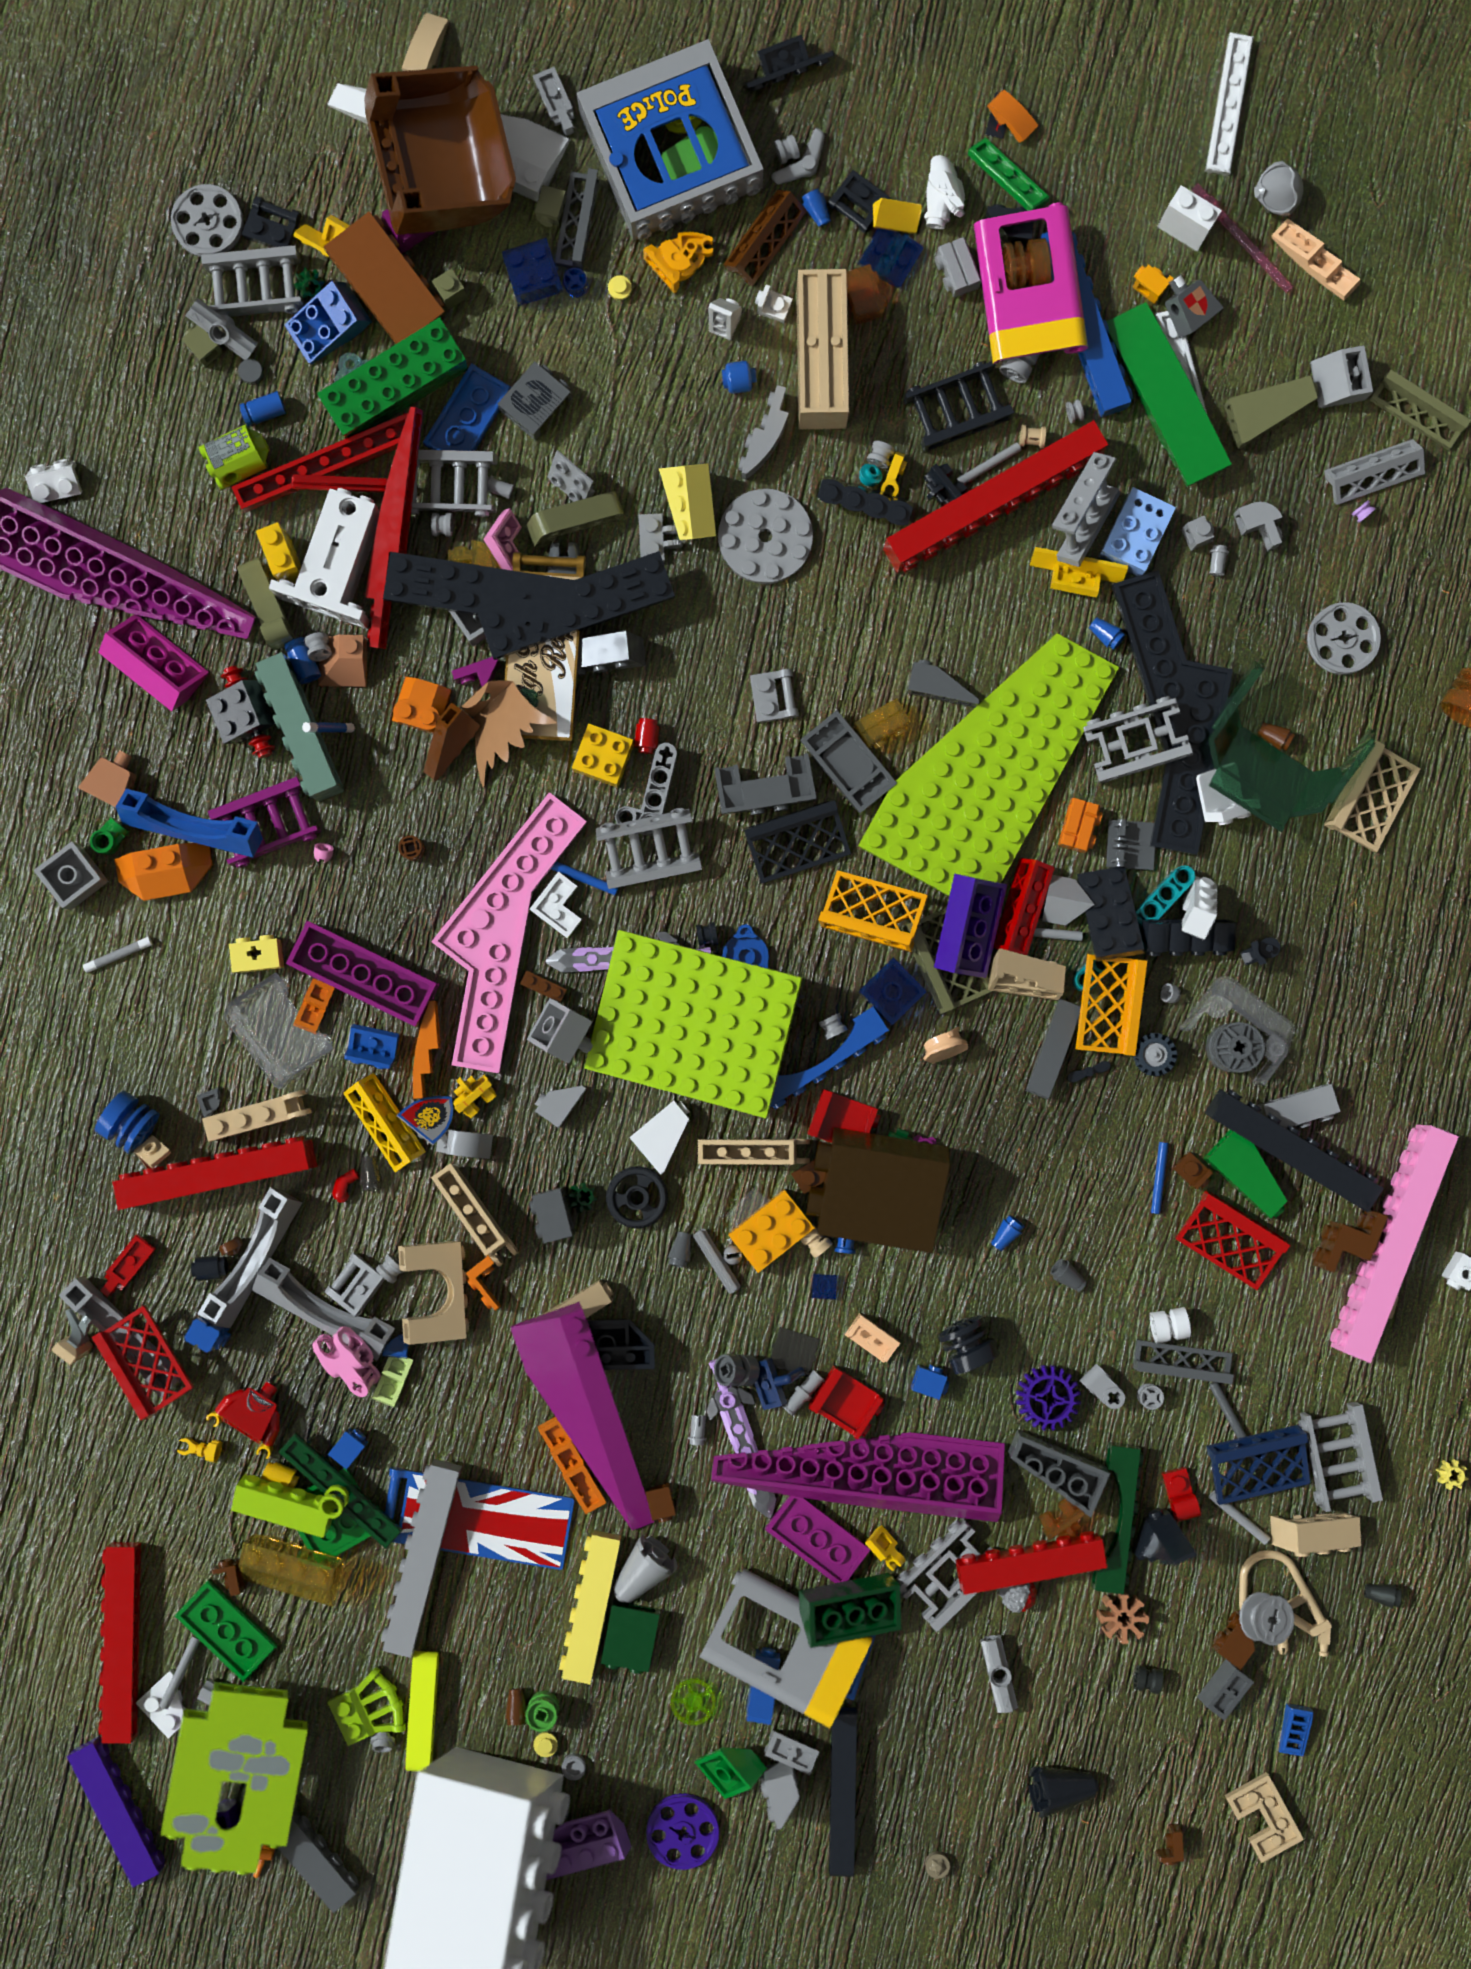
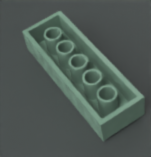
M281 652L255 663L258 669L255 671L256 678L259 684H263L267 691L264 693L265 700L268 706H272L276 713L273 715L274 722L277 728H281L285 737H282V741L287 751L290 750L293 754L294 759H291V763L296 773L299 772L303 778L300 784L305 795L308 794L310 798L320 802L344 792V787L321 732H304L302 728L305 722H317L301 684L298 683L289 658Z

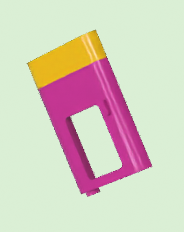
M1057 202L1046 208L977 221L974 224L993 364L1006 359L1063 349L1068 354L1085 351L1088 348L1068 206ZM1045 220L1047 223L1054 281L1049 284L1009 290L1006 285L999 234L1000 228Z

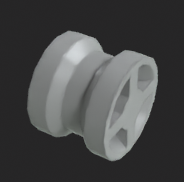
M793 135L787 136L783 141L779 139L774 141L776 154L781 164L787 163V160L791 158L794 160L800 158L799 149Z
M874 441L872 445L873 451L868 454L867 461L879 468L887 469L890 465V456L894 455L895 448L885 442Z
M437 512L432 513L431 531L433 537H438L440 534L452 537V513H446L445 515H440Z
M318 632L306 636L305 645L309 648L307 654L310 660L322 661L332 655L331 648L327 645L329 643L327 634Z
M840 1013L819 1022L820 1027L824 1028L826 1032L824 1035L826 1040L848 1030L846 1025H843L841 1022Z
M391 1254L385 1257L383 1264H379L376 1267V1271L392 1284L396 1282L399 1273L404 1272L399 1268V1260Z
M1145 1383L1137 1390V1399L1147 1409L1154 1410L1163 1404L1164 1394L1156 1385Z

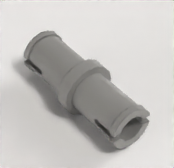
M813 1370L801 1386L797 1385L795 1393L788 1399L787 1404L782 1407L794 1417L807 1400L810 1401L812 1399L811 1395L825 1380Z

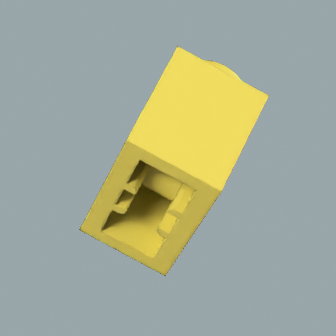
M274 935L259 936L260 940L250 941V938L236 939V943L229 944L232 973L284 968L282 941L277 938L274 939ZM260 950L261 955H258L257 958L252 957V953Z

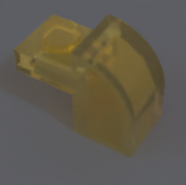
M471 540L472 550H468V547L464 546L448 550V561L498 568L497 561L488 546L480 541Z

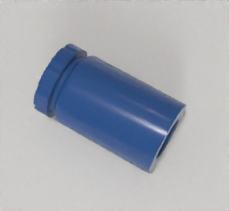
M278 391L248 401L246 404H240L242 417L248 427L287 414Z
M305 637L293 639L285 644L284 648L299 684L311 683L321 677L316 661L308 658L307 651L309 648L305 645Z

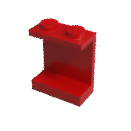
M823 1089L807 1134L831 1143L834 1127L870 1133L871 1128L876 1129L880 1115L877 1114L878 1109Z

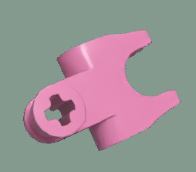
M346 1326L340 1327L333 1335V1338L322 1334L314 1341V1352L327 1373L334 1378L341 1377L349 1390L356 1396L365 1397L370 1392L372 1385L380 1380V1373L372 1364L373 1353L371 1349L351 1328ZM343 1333L349 1338L348 1346L342 1340ZM322 1341L325 1342L328 1348L330 1349L329 1353H325L322 1350Z

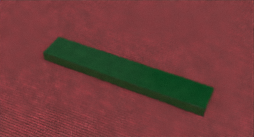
M295 1433L280 1449L279 1453L324 1494L332 1485L343 1486L349 1493V1501L343 1507V1511L385 1549L403 1531V1528L299 1434ZM336 1490L330 1492V1494L338 1496L344 1502V1495Z

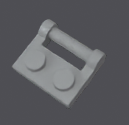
M792 669L750 675L757 723L799 716L798 708H795L791 677H793ZM782 679L786 710L779 711L775 680Z
M353 1252L349 1257L350 1261L334 1283L328 1285L325 1293L354 1317H358L385 1279L360 1255ZM358 1266L360 1271L344 1293L341 1294L339 1292Z

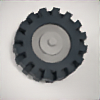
M1151 1033L1138 1040L1136 1054L1133 1056L1136 1066L1143 1073L1150 1076H1161L1171 1071L1175 1066L1177 1049L1173 1041L1167 1036Z

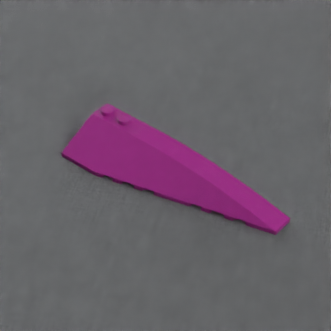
M580 1301L510 1326L527 1375L631 1530L633 1531L654 1523L655 1521H652L647 1497Z

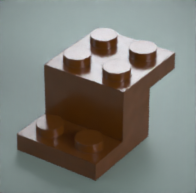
M1370 1210L1369 1212L1364 1211L1358 1217L1357 1230L1347 1225L1330 1221L1322 1230L1321 1237L1323 1239L1320 1247L1317 1246L1313 1252L1312 1260L1314 1262L1312 1265L1334 1273L1342 1252L1371 1261L1388 1216Z

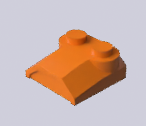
M405 677L398 702L393 708L392 722L433 734L436 721L447 708L452 690L418 678Z

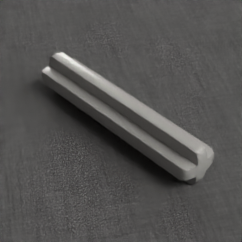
M700 1229L693 1235L694 1239L729 1294L736 1292L740 1288L739 1282L706 1229Z

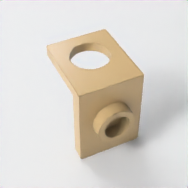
M153 1135L134 1150L147 1169L154 1168L171 1154L170 1150Z

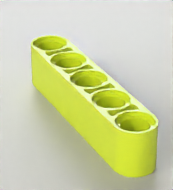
M414 1651L406 1771L419 1772L433 1761L439 1652Z

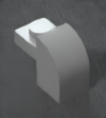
M1254 502L1238 508L1233 514L1241 536L1260 530L1267 551L1277 548L1282 543L1281 529L1275 525L1282 518V515L1273 505L1266 502Z
M448 1129L437 1141L436 1151L450 1155L490 1159L493 1135Z

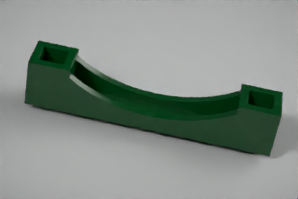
M1108 1442L1105 1466L1112 1470L1116 1480L1119 1496V1514L1115 1534L1105 1553L1107 1568L1092 1572L1091 1586L1095 1591L1124 1595V1588H1128L1129 1573H1126L1127 1563H1131L1132 1549H1129L1130 1539H1134L1135 1525L1132 1524L1133 1515H1136L1138 1510V1502L1135 1500L1136 1491L1140 1490L1141 1484L1138 1468L1143 1465V1453L1140 1452L1141 1449L1137 1445Z

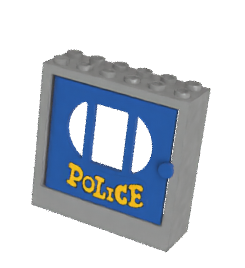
M709 39L577 92L581 118L633 241L647 239L652 233L659 230H669L673 227V224L678 222L691 221L695 218V215L700 213H711L722 204H733L740 197L755 195L763 188L762 164ZM596 116L598 117V119H599V121H600V124H601L602 129H603V131H604V133H605V136H606V138H607V140H608V143H609V145H610V148H611V150H612V153L610 152V150H609V148H608V145H607L606 140H605V138H604V136H603V133H602V131H601V129H600V126H599V124H598V121H597V119H596ZM689 116L704 120L712 127L716 134L718 150L711 164L706 160ZM681 119L701 169L671 180L651 130ZM642 135L647 141L663 183L649 180L640 172L636 165L634 151ZM617 167H619V169H620V172H621V174H622V176H623V179H624V181H625V183H626V186H627L628 191H629V193H630V195H631V198H632V200H633V203H634V205H635V207H636L637 212H635V210H634V207H633V205H632V203H631V200H630L629 195H628V193H627V191H626V188H625V186H624V183H623V181H622V179H621V176H620V174H619V172H618Z

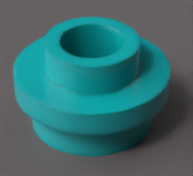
M865 464L861 467L859 479L865 486L873 487L880 483L882 472L877 466Z

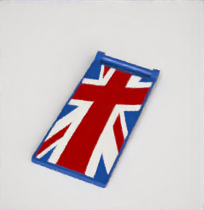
M390 1467L389 1476H391L385 1513L391 1519L394 1518L400 1478H408L399 1524L403 1531L395 1538L393 1543L406 1544L408 1534L413 1535L414 1526H410L414 1511L419 1512L420 1503H416L420 1488L424 1489L427 1481L423 1480L424 1473ZM458 1479L440 1550L562 1570L574 1498Z

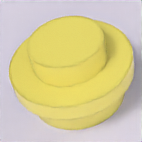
M619 275L609 281L608 291L614 299L623 300L630 295L632 286L628 278Z
M550 1732L538 1734L534 1740V1750L541 1757L552 1756L558 1747L557 1738Z

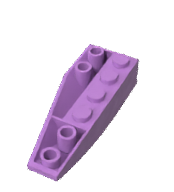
M608 1810L568 1821L554 1829L553 1842L561 1844V1855L555 1872L553 1874L547 1873L546 1880L625 1859L631 1844L624 1823Z

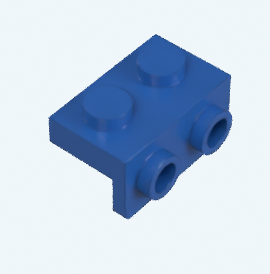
M353 1024L344 1059L350 1060L355 1064L373 1065L378 1069H391L396 1060L400 1034Z

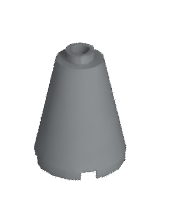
M642 1535L636 1542L613 1586L615 1597L621 1602L631 1603L672 1575L677 1570L678 1565L674 1557L671 1560L667 1555L669 1549L654 1537L648 1536L645 1539L644 1535Z

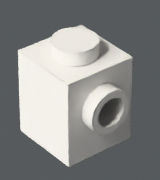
M1455 1252L1441 1275L1448 1280L1447 1285L1457 1291H1460L1461 1288L1465 1290L1471 1289V1258L1464 1253Z

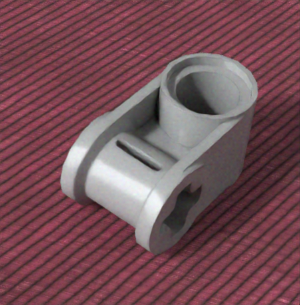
M1095 1364L1079 1380L1107 1407L1118 1409L1124 1404L1125 1395L1123 1391L1098 1364ZM1110 1392L1116 1393L1115 1397L1117 1400L1115 1402L1109 1401L1110 1397L1108 1394Z

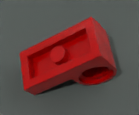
M1181 1467L1161 1472L1174 1520L1180 1522L1200 1517V1507L1195 1494L1192 1492L1187 1468Z

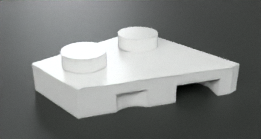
M173 1669L136 1702L167 1738L180 1728L183 1709H185L182 1705L181 1691L178 1689L168 1710L159 1706L175 1673Z

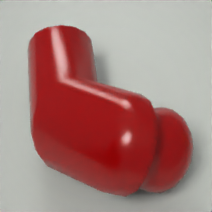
M355 1168L335 1180L332 1195L339 1203H344L348 1200V1185L360 1178Z

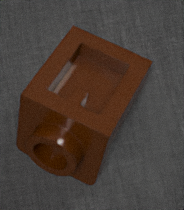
M1189 1151L1172 1168L1194 1189L1204 1188L1212 1179L1210 1176L1213 1171L1202 1164Z
M232 1558L218 1561V1565L212 1569V1575L226 1572L224 1583L226 1589L230 1591V1596L241 1594L246 1589L241 1560L233 1561Z
M1168 1824L1169 1833H1165L1167 1849H1156V1856L1159 1862L1165 1865H1176L1177 1862H1184L1182 1831L1178 1824Z

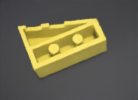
M709 464L660 468L659 471L679 540L716 536Z

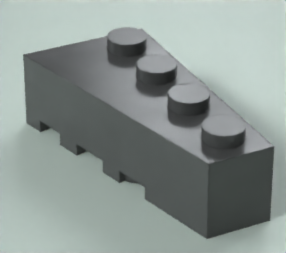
M1017 1429L1008 1450L1011 1459L1035 1477L1041 1479L1047 1486L1057 1491L1091 1518L1110 1475L1107 1467Z

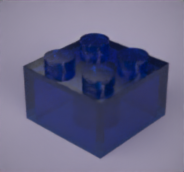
M547 238L501 252L518 306L563 292Z
M893 957L857 992L891 1026L927 991Z

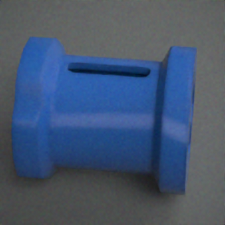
M838 1238L837 1247L834 1248V1251L855 1254L856 1250L853 1249L854 1240Z

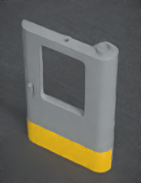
M745 1568L742 1572L737 1570L731 1582L735 1587L700 1658L830 1728L871 1645L873 1637L869 1636L810 1648L800 1616L799 1597ZM742 1596L799 1625L800 1632L781 1670L771 1668L721 1639L722 1633Z

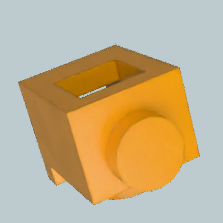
M1149 264L1146 267L1142 265L1134 275L1136 281L1133 288L1155 304L1170 284L1168 282L1173 277L1169 275L1168 278H1165L1160 269L1151 267Z

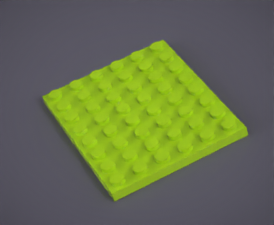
M618 930L592 1034L591 1043L593 1047L588 1052L584 1069L762 1118H768L803 977Z

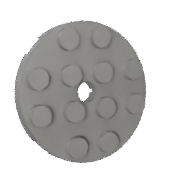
M757 489L739 496L724 512L718 531L720 552L728 566L739 577L757 584L778 583L799 571L809 556L813 538L812 525L802 505L790 495L774 489ZM768 530L772 534V539L769 542H762L758 535L762 531Z

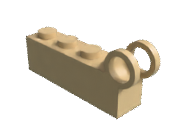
M306 1089L202 1118L208 1142L312 1113L311 1108L305 1109L302 1096L307 1094Z
M810 1139L698 1140V1164L810 1163V1158H797V1144H810Z
M450 1163L431 1177L485 1256L490 1257L500 1267L503 1265V1262L497 1251L505 1245L514 1256L519 1253L512 1240L503 1233L457 1165Z

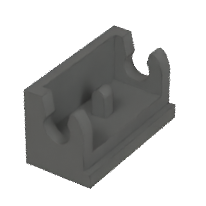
M1225 1659L1197 1697L1208 1709L1225 1721L1254 1682L1242 1670Z

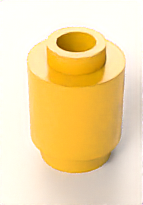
M268 1462L261 1479L279 1482L283 1486L295 1489L299 1477L296 1476L297 1470L278 1462Z

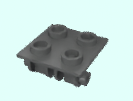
M1127 819L1109 820L1106 867L1154 870L1155 847H1150L1154 823L1127 821Z

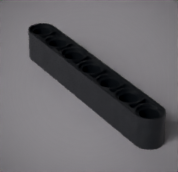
M840 1707L831 1725L829 1876L854 1877L856 1707Z

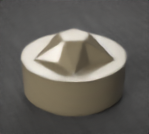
M939 1851L932 1852L927 1856L925 1860L927 1873L935 1879L945 1877L950 1870L947 1856Z

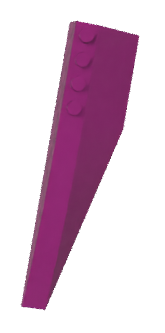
M7 487L0 490L1 570L63 599H75L81 601V603H93L108 609L116 608L124 610L126 613L158 620L166 619L174 621L173 623L197 626L199 629L216 630L218 633L244 639L250 637L256 617L216 592L152 557Z
M907 1432L901 1433V1435L879 1436V1438L871 1439L859 1438L858 1440L846 1442L843 1440L809 1444L797 1448L784 1447L780 1450L772 1451L759 1450L756 1453L748 1454L743 1452L714 1456L711 1481L814 1500L998 1522L1002 1512L1005 1443Z

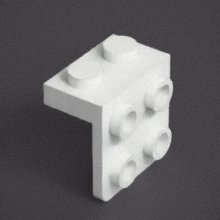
M1228 764L1197 775L1196 781L1205 822H1218L1219 825L1232 823L1233 818H1246L1251 816L1252 811L1260 809L1258 799H1242L1237 770L1234 764Z

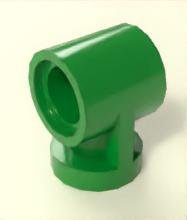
M110 817L100 830L95 831L91 835L90 845L98 853L112 855L118 851L120 843L130 831L115 818ZM104 837L109 838V845L106 848L101 847V840Z

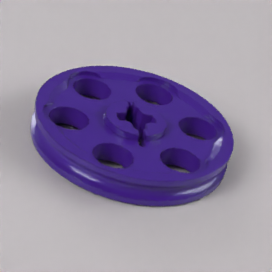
M677 1793L662 1799L653 1808L647 1821L646 1837L649 1849L659 1862L673 1869L687 1870L703 1864L713 1854L718 1843L719 1826L714 1810L705 1800L693 1794ZM688 1803H695L698 1806V1811L690 1815L686 1813L684 1808ZM664 1807H671L674 1810V1815L671 1818H664L661 1815V1810ZM703 1822H710L713 1825V1830L710 1833H703L699 1827ZM683 1826L686 1827L688 1834L684 1833L683 1836H679L677 1829L681 1830ZM661 1829L665 1832L666 1836L663 1840L656 1841L652 1837L653 1831ZM699 1844L705 1849L704 1853L700 1856L693 1855L691 1848L694 1845ZM676 1848L680 1851L681 1855L678 1859L671 1860L667 1856L668 1850Z

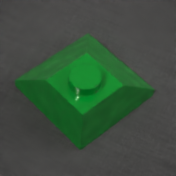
M722 1747L697 1758L694 1762L724 1799L751 1789L767 1769L761 1762L760 1757L751 1749Z

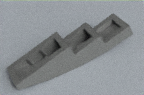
M1062 999L1058 1000L1051 1022L1047 1027L1042 1046L1038 1051L1026 1088L1027 1092L1047 1100L1049 1099L1080 1014V1006Z

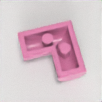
M510 508L501 512L483 540L500 568L513 571V553L519 552L513 540L520 531L521 526Z

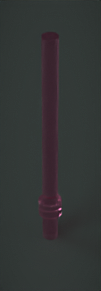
M1198 183L1191 189L1193 193L1222 210L1218 205V200L1213 195L1210 196ZM1222 210L1217 219L1282 290L1288 293L1293 288L1292 284Z

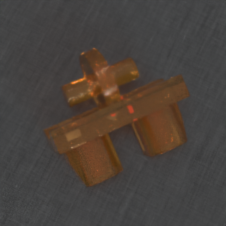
M1064 1498L1057 1504L1063 1513L1057 1519L1053 1517L1049 1510L1039 1516L1040 1522L1044 1527L1042 1530L1048 1539L1051 1540L1056 1535L1059 1537H1077L1074 1532L1081 1528L1077 1520L1085 1514L1080 1508Z

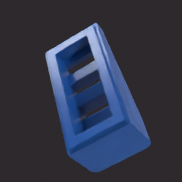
M1286 1703L1278 1750L1280 1753L1304 1756L1314 1714L1310 1707ZM1294 1716L1303 1717V1720L1300 1721L1293 1718ZM1292 1724L1301 1726V1730L1291 1728ZM1289 1734L1300 1735V1738L1289 1737ZM1287 1742L1299 1744L1298 1748L1287 1747Z

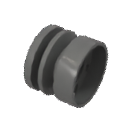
M1235 1022L1219 1025L1212 1030L1207 1038V1057L1214 1067L1224 1072L1241 1073L1250 1071L1260 1063L1264 1056L1265 1045L1262 1035L1255 1027L1247 1023ZM1241 1043L1242 1047L1239 1051H1234L1233 1048L1236 1047V1044Z

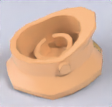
M958 1026L949 1032L928 1040L924 1044L926 1050L923 1058L924 1061L936 1063L966 1051L968 1043L961 1038L959 1034L960 1027Z

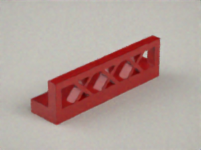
M1020 858L998 926L993 949L999 950L1000 948L1027 956L1055 867L1038 860ZM1029 865L1027 873L1024 875L1026 866ZM1021 889L1020 895L1017 898L1018 891ZM1007 934L1005 943L1002 945L1004 936Z

